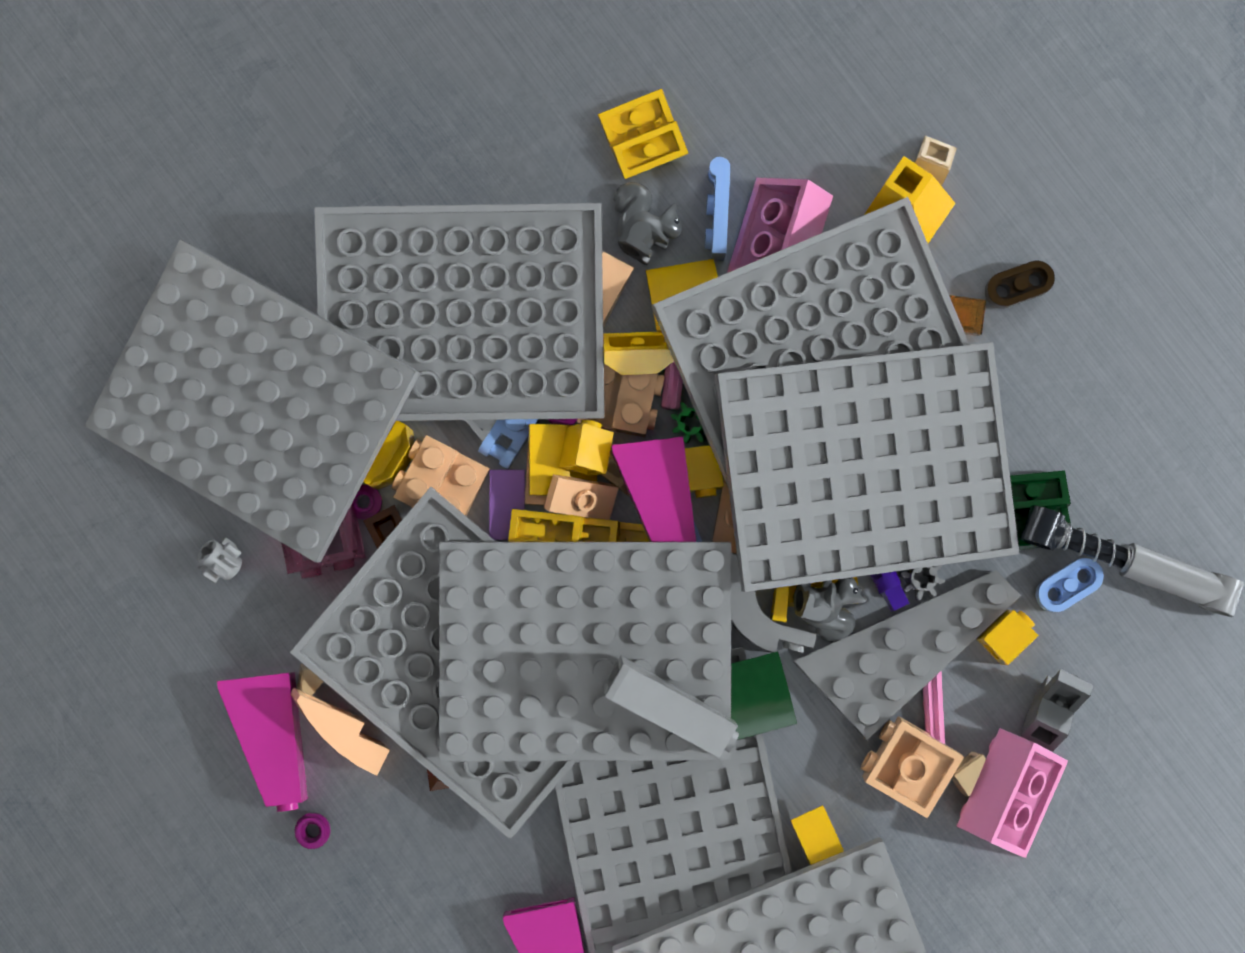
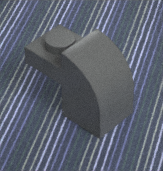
M1062 669L1054 677L1048 675L1039 687L1028 710L1021 736L1054 751L1068 737L1074 713L1091 696L1093 684Z

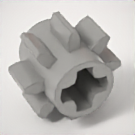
M223 537L220 543L211 539L198 552L197 560L201 563L198 569L202 571L203 576L213 583H216L219 577L224 580H230L241 568L242 559L238 557L241 551L237 549L236 544L226 537Z
M941 565L909 569L908 572L899 573L898 576L905 578L907 584L903 587V591H915V600L922 599L923 591H926L931 597L937 596L934 590L935 585L945 583V580L938 578L937 575ZM923 569V575L929 577V581L920 587V581L914 580V575L921 573Z

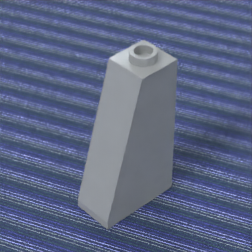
M620 655L603 685L604 696L609 700L718 758L721 757L724 750L730 752L738 739L739 733L736 732L738 725L733 719Z

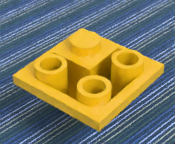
M903 156L864 215L908 197L926 241L929 243L956 203L932 174Z

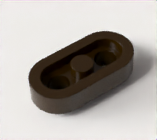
M1035 260L997 273L987 282L985 297L992 306L999 309L1009 308L1040 297L1047 293L1054 285V271L1049 264ZM1030 275H1035L1039 278L1038 286L1030 283ZM998 286H1002L1007 290L1006 297H1000L997 294Z

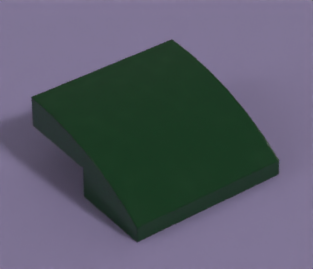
M1065 470L1010 476L1019 550L1039 548L1020 540L1031 505L1057 511L1066 516V522L1071 524L1068 511L1071 501Z
M778 651L731 664V719L738 725L736 732L739 733L737 740L797 724Z

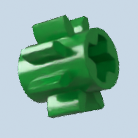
M682 402L681 408L683 411L679 415L671 414V417L677 420L678 426L672 432L674 434L684 432V443L686 444L690 442L691 436H696L700 442H704L702 425L700 427H693L691 432L688 431L689 426L684 423L686 417L692 418L696 411L694 408H688Z

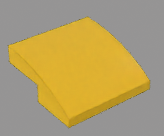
M662 88L597 114L624 179L689 154L677 121L673 119Z
M714 259L645 270L651 305L718 277ZM654 315L656 332H661L660 326Z
M528 425L529 496H547L553 474L597 481V475L586 476L559 468L566 429L568 426L573 425Z

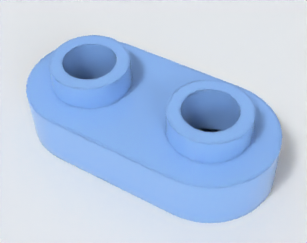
M1090 558L1072 561L1038 584L1035 592L1037 603L1041 608L1049 612L1066 610L1101 586L1104 578L1101 566ZM1081 569L1087 573V580L1084 583L1080 582L1077 578V573ZM1051 588L1056 589L1058 592V598L1055 601H1051L1048 598V591Z

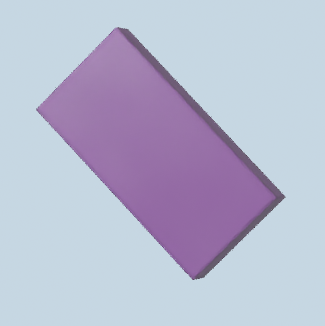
M490 470L489 536L494 540H508L512 509L525 510V470Z

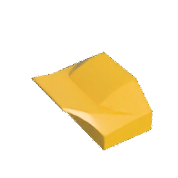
M662 331L603 333L604 364L621 375L657 374L674 362Z
M400 421L395 422L363 481L364 483L379 490L392 485L400 470L405 472L412 460L408 458V454L415 442L414 433L411 428Z

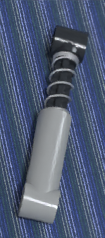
M1031 505L1020 536L1021 541L1052 551L1055 548H1063L1064 551L1068 548L1078 552V556L1084 554L1092 557L1093 562L1100 560L1108 563V567L1112 565L1118 567L1119 574L1125 578L1196 603L1207 611L1227 617H1234L1245 584L1244 582L1227 575L1206 571L1135 543L1129 546L1127 544L1117 545L1111 538L1104 540L1097 533H1085L1082 527L1073 528L1070 523L1066 522V516L1057 511Z

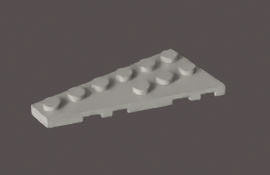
M995 570L796 659L793 663L867 741L1019 599L1021 595Z

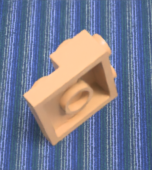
M604 364L605 418L578 419L577 424H581V420H592L601 423V429L646 437L647 429L654 430L658 410L651 407L654 395L661 396L665 376L658 373L621 375Z
M426 435L423 441L417 439L411 447L408 458L413 461L407 472L400 470L391 487V489L396 491L393 498L413 508L426 491L433 487L467 516L491 469Z
M898 716L895 722L888 720L883 726L879 735V739L883 740L877 752L875 753L871 750L864 758L861 769L865 772L862 777L867 784L928 818L964 756L933 738L929 733Z

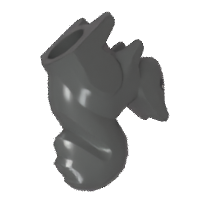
M628 182L616 190L613 199L615 210L621 213L617 223L618 245L624 253L642 264L648 265L652 256L650 249L652 245L666 250L669 243L667 238L676 239L682 233L681 223L676 213L677 204L673 203L660 217L649 213L652 205V194L646 186L636 182Z
M851 577L839 579L836 583H832V580L823 581L820 587H812L811 583L797 585L793 595L795 614L810 626L816 627V633L821 636V639L837 642L850 636L855 628L854 615L847 609L842 608L843 605L865 603L867 598L861 594L862 588Z

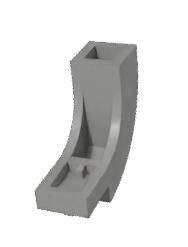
M731 553V623L734 628L753 645L772 653L776 652L779 640L784 641L783 648L800 653L804 652L805 647L814 648L817 634L773 622L760 609L756 598V591L741 592L737 554Z

